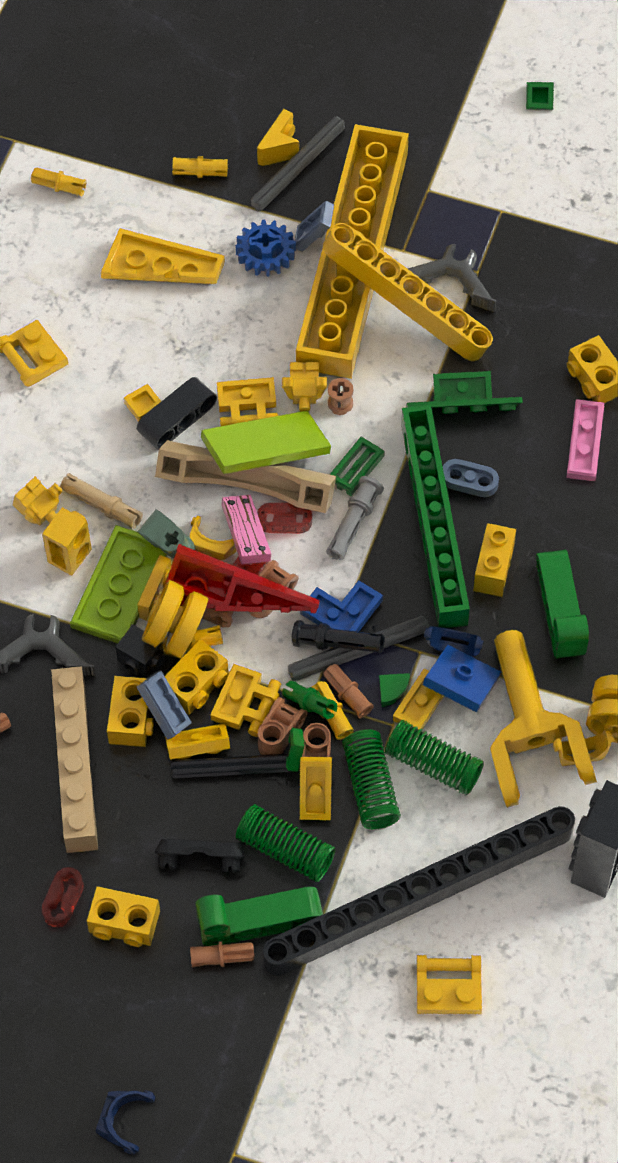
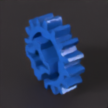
M265 219L261 221L259 226L251 222V229L243 228L242 236H237V245L235 247L239 264L245 263L246 271L252 268L255 269L256 276L261 271H265L267 277L270 276V271L273 270L280 274L281 266L288 269L290 267L289 260L295 259L296 241L293 240V233L286 232V225L278 228L275 220L271 225H267Z

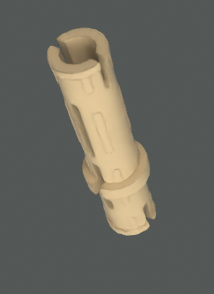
M71 473L66 474V477L63 478L60 484L63 491L105 513L106 517L110 519L115 518L132 529H135L142 520L143 513L123 503L121 498L117 496L112 497L78 479Z

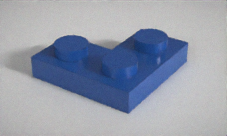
M359 580L342 602L316 587L310 596L320 600L317 612L300 611V614L318 626L321 623H326L332 629L359 632L382 603L383 595Z

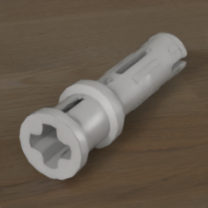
M362 476L359 479L360 486L355 495L349 498V509L326 550V553L336 560L338 558L339 560L344 559L365 516L372 513V505L377 495L382 494L384 490L383 485L372 477Z

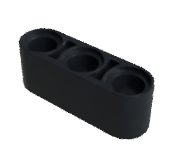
M192 377L146 413L138 422L136 429L155 448L160 449L167 440L173 441L205 415L216 403L217 395L197 377Z

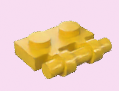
M274 377L217 382L219 412H231V417H220L221 426L278 416L277 413H266L265 409L277 408ZM257 409V414L240 416V411Z
M233 664L211 712V720L221 724L225 723L226 726L237 730L240 729L243 720L249 721L251 725L248 733L251 736L258 737L260 725L269 714L274 702L280 697L278 691L282 684L278 680L271 679L268 687L260 685L262 673ZM254 697L261 699L257 710L249 708Z

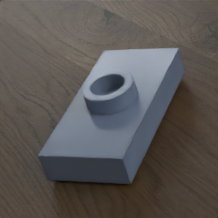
M328 201L323 202L297 225L295 235L297 250L303 252L314 241L324 236L325 232L331 227L334 204Z
M162 671L154 673L137 686L139 693L167 739L176 736L192 723Z

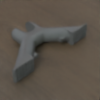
M450 244L447 246L441 259L408 268V270L423 281L432 282L433 278L443 275L458 278L464 286L463 293L469 294L472 298L471 305L492 312L496 310L497 300L490 296L473 271L477 254L472 249L467 258L460 261L453 258L456 244Z
M34 614L27 616L24 621L23 635L0 650L1 673H7L8 667L12 663L20 664V658L30 651L47 650L56 658V665H64L66 668L82 666L84 676H95L94 665H90L59 638L60 621L54 615H51L49 628L44 632H36L34 630Z

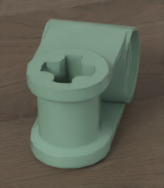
M157 509L154 510L137 531L153 546L160 548L171 558H174L178 544L195 550L194 542L173 521Z

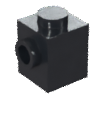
M132 624L115 647L117 660L123 663V666L129 672L136 675L139 673L147 678L153 670L157 671L161 667L165 659L163 642L157 647L143 642L142 636L144 631Z

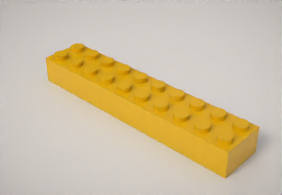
M355 124L334 202L331 227L327 230L325 239L335 224L345 223L384 251L408 155L409 133ZM323 248L296 347V362H303V364H306V362H319V373L352 379L374 290L324 253Z

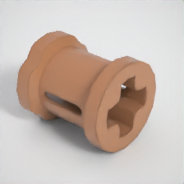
M337 378L329 383L328 408L334 414L345 415L353 408L352 395L354 390L349 380Z

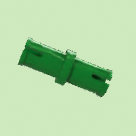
M289 681L285 685L293 689V691L291 692L283 688V697L299 704V707L306 710V712H315L325 719L334 717L333 713L326 710L327 708L337 712V703L334 700L321 696L320 692L312 687L305 688L295 681Z

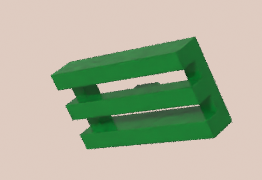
M361 436L330 473V475L336 476L335 484L337 488L341 491L343 489L346 490V494L352 496L360 486L359 479L362 476H368L385 456V451ZM363 447H366L367 449L364 451V453L360 456L359 459L356 460V462L352 465L350 470L341 479L339 476L342 474V472L347 468V466L361 451V449ZM374 452L375 454L371 457V459L366 463V465L362 468V470L357 474V476H356V477L352 480V482L349 484L348 482L353 478V476L357 473V471L362 467V465L367 461V459H368V458L372 455V453Z

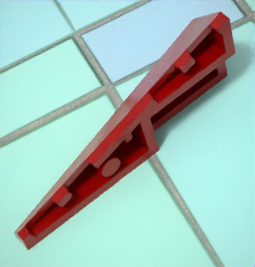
M178 544L165 582L166 585L171 580L183 586L184 596L180 606L183 605L187 596L195 591L208 597L206 609H215V611L262 612L263 610H280L281 613H290V611H310V613H316L320 602L316 598L181 544Z

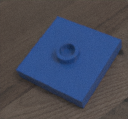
M447 645L426 675L422 685L474 712H478L498 681L501 671Z

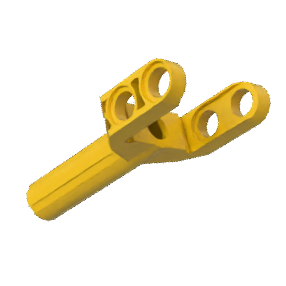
M517 630L500 633L494 639V645L514 719L500 731L490 750L506 807L519 805L518 800L520 798L509 753L514 751L516 754L553 743V740L558 738L562 740V737L565 736L568 737L580 779L585 785L596 783V776L580 722L561 713L544 710L523 634Z

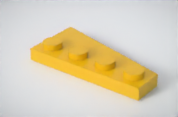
M119 228L101 270V278L216 284L225 263V256Z

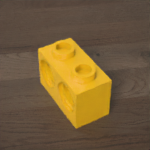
M598 335L569 350L567 369L572 377H577L582 385L585 396L595 402L604 403L617 398L618 361L601 337Z
M62 507L42 533L47 562L71 576L92 550L87 520L77 511L70 512Z
M487 523L476 567L473 591L499 597L503 596L514 550L516 529Z
M200 639L165 675L170 687L188 715L195 708L200 709L207 702L209 694L215 687L220 688L225 683L229 675L228 660ZM203 666L213 667L210 671H202L200 668ZM183 687L194 688L190 692L180 691Z
M114 676L107 726L109 744L146 747L147 736H152L154 718H149L150 710L139 693L137 686L147 678ZM133 695L141 696V698L137 701H131L128 699ZM130 722L138 724L135 728L132 729L124 727L126 724Z
M97 886L87 918L89 933H93V936L102 940H110L111 937L121 939L124 943L134 947H140L142 944L151 946L160 913L159 901L154 898ZM111 911L115 913V916L110 920L100 918L104 912ZM136 918L146 920L145 924L140 927L132 926L130 923Z

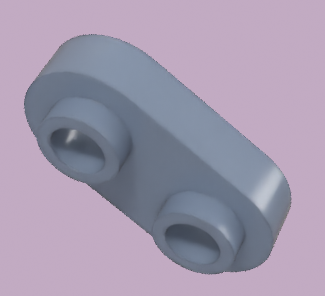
M451 459L443 465L446 487L479 497H489L498 489L499 476L491 467L460 459ZM454 475H457V476H459L460 478H459V479H453V478H451V477L454 476ZM484 482L487 483L488 486H480L479 484Z

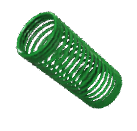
M401 720L396 725L385 747L386 755L391 756V758L395 757L396 760H400L401 763L405 762L406 765L410 764L411 768L415 767V770H420V773L424 772L430 778L439 779L440 783L444 782L450 788L454 787V790H459V793L465 796L472 791L484 766V761L478 759V757L474 756L471 758V753L466 756V751L462 752L461 748L457 750L456 746L447 745L446 741L442 743V739L437 740V736L432 738V733L428 735L427 731L418 730L417 726L413 728V724L407 723L405 720Z
M372 729L353 732L344 738L342 745L362 826L371 830L389 827L401 818V814L397 806L398 802L396 801L395 792L393 791V782L391 781L389 767L387 766L388 762L386 761L381 734ZM363 738H377V739H366V740H362V741H359V742H357V743H354V744L351 745V746H348L350 743H352V742H354V741H356V740H359V739H363ZM370 742V743L365 744V745L357 746V745L362 744V743ZM370 800H377L371 803H366ZM372 805H378V806H375V807H373V808H368L369 806H372ZM391 813L389 815H385L382 817L371 818L377 815Z
M256 804L250 806L245 812L235 834L236 840L250 845L251 848H255L257 851L260 850V853H265L266 856L270 855V858H274L275 861H279L281 864L284 863L290 869L294 868V871H299V874H304V877L308 876L309 879L315 882H319L323 878L336 852L334 846L327 844V842L322 844V840H318L317 837L313 838L312 834L308 835L307 832L303 833V829L298 830L297 826L293 828V824H289L288 821L284 822L283 819L279 820V817H274V814L269 815V811L264 812V808ZM265 817V820H264V822H263V824H262L260 830L258 831V833H257L256 836H255V833H256V831H257V829H258V826L260 825L262 819ZM270 819V822H269V824H268V826H267L265 832L263 833V835H262L261 838H260V835H261V833H262V831H263V829H264L266 823H267L268 820ZM274 821H275V824H274V826H273V828H272V830H271L269 836H268L267 839L265 840L266 835H267L269 829L271 828L272 824H273ZM280 824L277 833L275 834L273 840L270 842V840H271V838H272V836H273V833L275 832L276 828H277L278 825ZM284 828V831H283L281 837L279 838L278 842H277L276 845H275V842H276V840H277V838H278L280 832H281L282 829ZM289 830V833H288V835H287L285 841L283 842L282 846L280 847L281 842H282L284 836L286 835L287 831ZM293 832H294V835H293V837H292V839H291L289 845H288L287 848L285 849V847H286V845H287V843H288V841H289L291 835H292ZM299 835V837H298V839H297V841H296V843H295L293 849H292L291 852H290V849H291V847H292V845H293L295 839H296L297 836ZM303 839V842H302L301 846L299 847L297 853L295 854L298 845L300 844L301 840ZM307 841H308V844H307L305 850L303 851L302 855L300 856V854H301V852H302V850H303L305 844H306ZM313 844V846H312V848H311V850H310L308 856H307L306 859H305V856H306L308 850L310 849L311 845ZM317 848L312 860L310 861L315 849Z

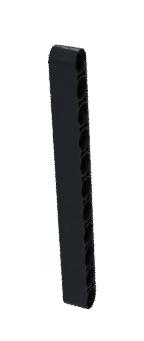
M554 807L271 938L263 948V960L266 970L273 975L286 974L565 844L571 839L575 824L574 813L566 807ZM563 822L567 827L565 829H558L554 827L553 823ZM530 834L536 835L540 840L530 842L525 836ZM501 847H506L510 849L512 853L508 855H502L497 851V849ZM473 860H479L484 864V866L481 868H474L469 864V862ZM451 873L455 875L456 879L446 881L441 875ZM423 886L427 888L428 892L417 894L413 891V888ZM389 899H395L400 905L392 908L386 906L384 902ZM361 912H367L372 917L369 920L362 921L357 919L356 915ZM337 925L342 927L343 931L339 934H332L327 929L330 926ZM302 939H311L314 941V945L306 948L300 946L299 942ZM274 952H282L286 957L283 960L274 961L270 958V955Z

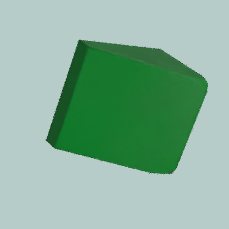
M527 82L526 109L553 110L554 82Z

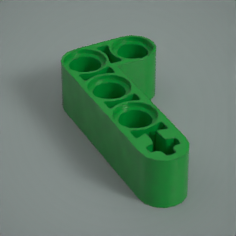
M565 549L536 553L537 573L554 657L558 659L586 655L589 641L588 622L586 615L580 614L568 552Z
M303 887L226 904L221 895L204 896L195 902L204 946L219 945L221 941L222 945L284 933L323 915L319 893L315 887Z

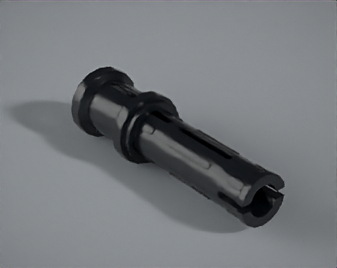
M297 620L292 629V644L294 647H301L302 645L316 646L318 650L337 647L381 654L385 646L384 634L332 629L326 623H321L319 626L304 624V621Z

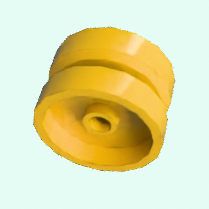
M169 580L150 611L142 641L157 647L162 643L167 632H170L166 642V651L181 658L200 624L208 603V597L193 591L187 596L183 605L180 606L184 596V588L182 585Z
M607 675L595 681L591 698L593 703L589 706L586 726L595 735L609 730L613 733L614 742L618 743V675Z

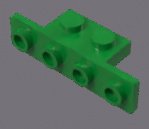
M491 371L433 374L434 401L406 403V407L431 404V409H441V414L459 413L458 408H470V412H487V407L499 406V411L516 410V405H521L523 402L522 397L492 398Z

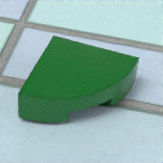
M410 673L379 675L381 707L394 704L407 691Z
M292 728L288 738L290 750L288 757H286V768L288 771L298 772L304 750L303 729Z

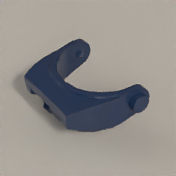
M429 626V628L425 629L424 638H426L428 645L433 649L443 652L446 646L450 645L471 657H475L480 653L484 642L480 636L435 626ZM442 636L468 641L469 645L441 640Z
M144 1090V1092H108L96 1127V1133L105 1140L124 1148V1151L128 1154L134 1155L139 1150L137 1145L121 1139L116 1134L113 1128L114 1117L118 1109L128 1102L141 1100L153 1103L156 1098L154 1093Z

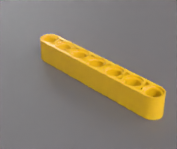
M337 223L332 227L323 242V251L329 258L463 358L469 361H477L483 356L493 341L491 332L485 326L351 226L345 223Z

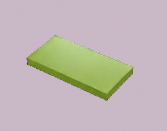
M308 411L204 429L201 432L202 441L223 474L330 454L331 450L330 443Z
M115 525L70 621V627L118 644L132 624L136 625L139 619L137 604L159 555L167 557V554L160 548L153 546L138 532Z

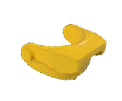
M201 516L193 517L190 539L194 542L196 551L218 560H225L236 553L237 549L233 538L217 541L205 537L198 530Z
M605 730L599 735L585 738L588 752L594 750L589 753L591 762L599 761L606 757L611 743L614 742L613 733L609 730ZM560 738L553 740L554 752L558 751L561 765H575L573 756H570L572 751L569 741H561Z

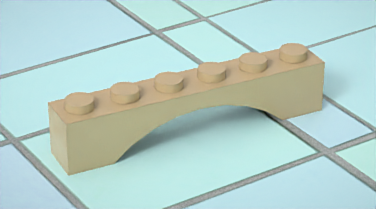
M169 440L159 449L155 473L157 478L181 483H208L244 488L276 497L298 508L326 513L332 504L336 476L282 464L223 474L207 448Z
M82 666L52 669L63 836L67 853L98 850L88 742L86 690Z

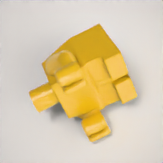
M290 362V377H282V388L287 397L293 400V404H299L300 412H309L310 404H316L317 399L322 397L327 388V377H319V362H306V364H303V362Z
M35 476L14 495L13 506L27 521L33 524L41 525L45 520L50 523L56 516L55 511L59 503V495L63 489L56 483L49 489H46Z

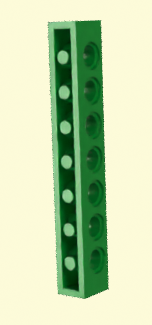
M431 404L402 408L401 428L437 624L441 628L468 626L470 608Z

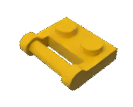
M38 320L33 321L9 336L3 335L0 337V353H4L21 375L20 380L27 387L34 385L68 365V358ZM19 345L36 366L35 369H30L14 349L16 346Z
M417 955V1014H482L481 955H471V958H427L426 955ZM427 971H471V979H427Z

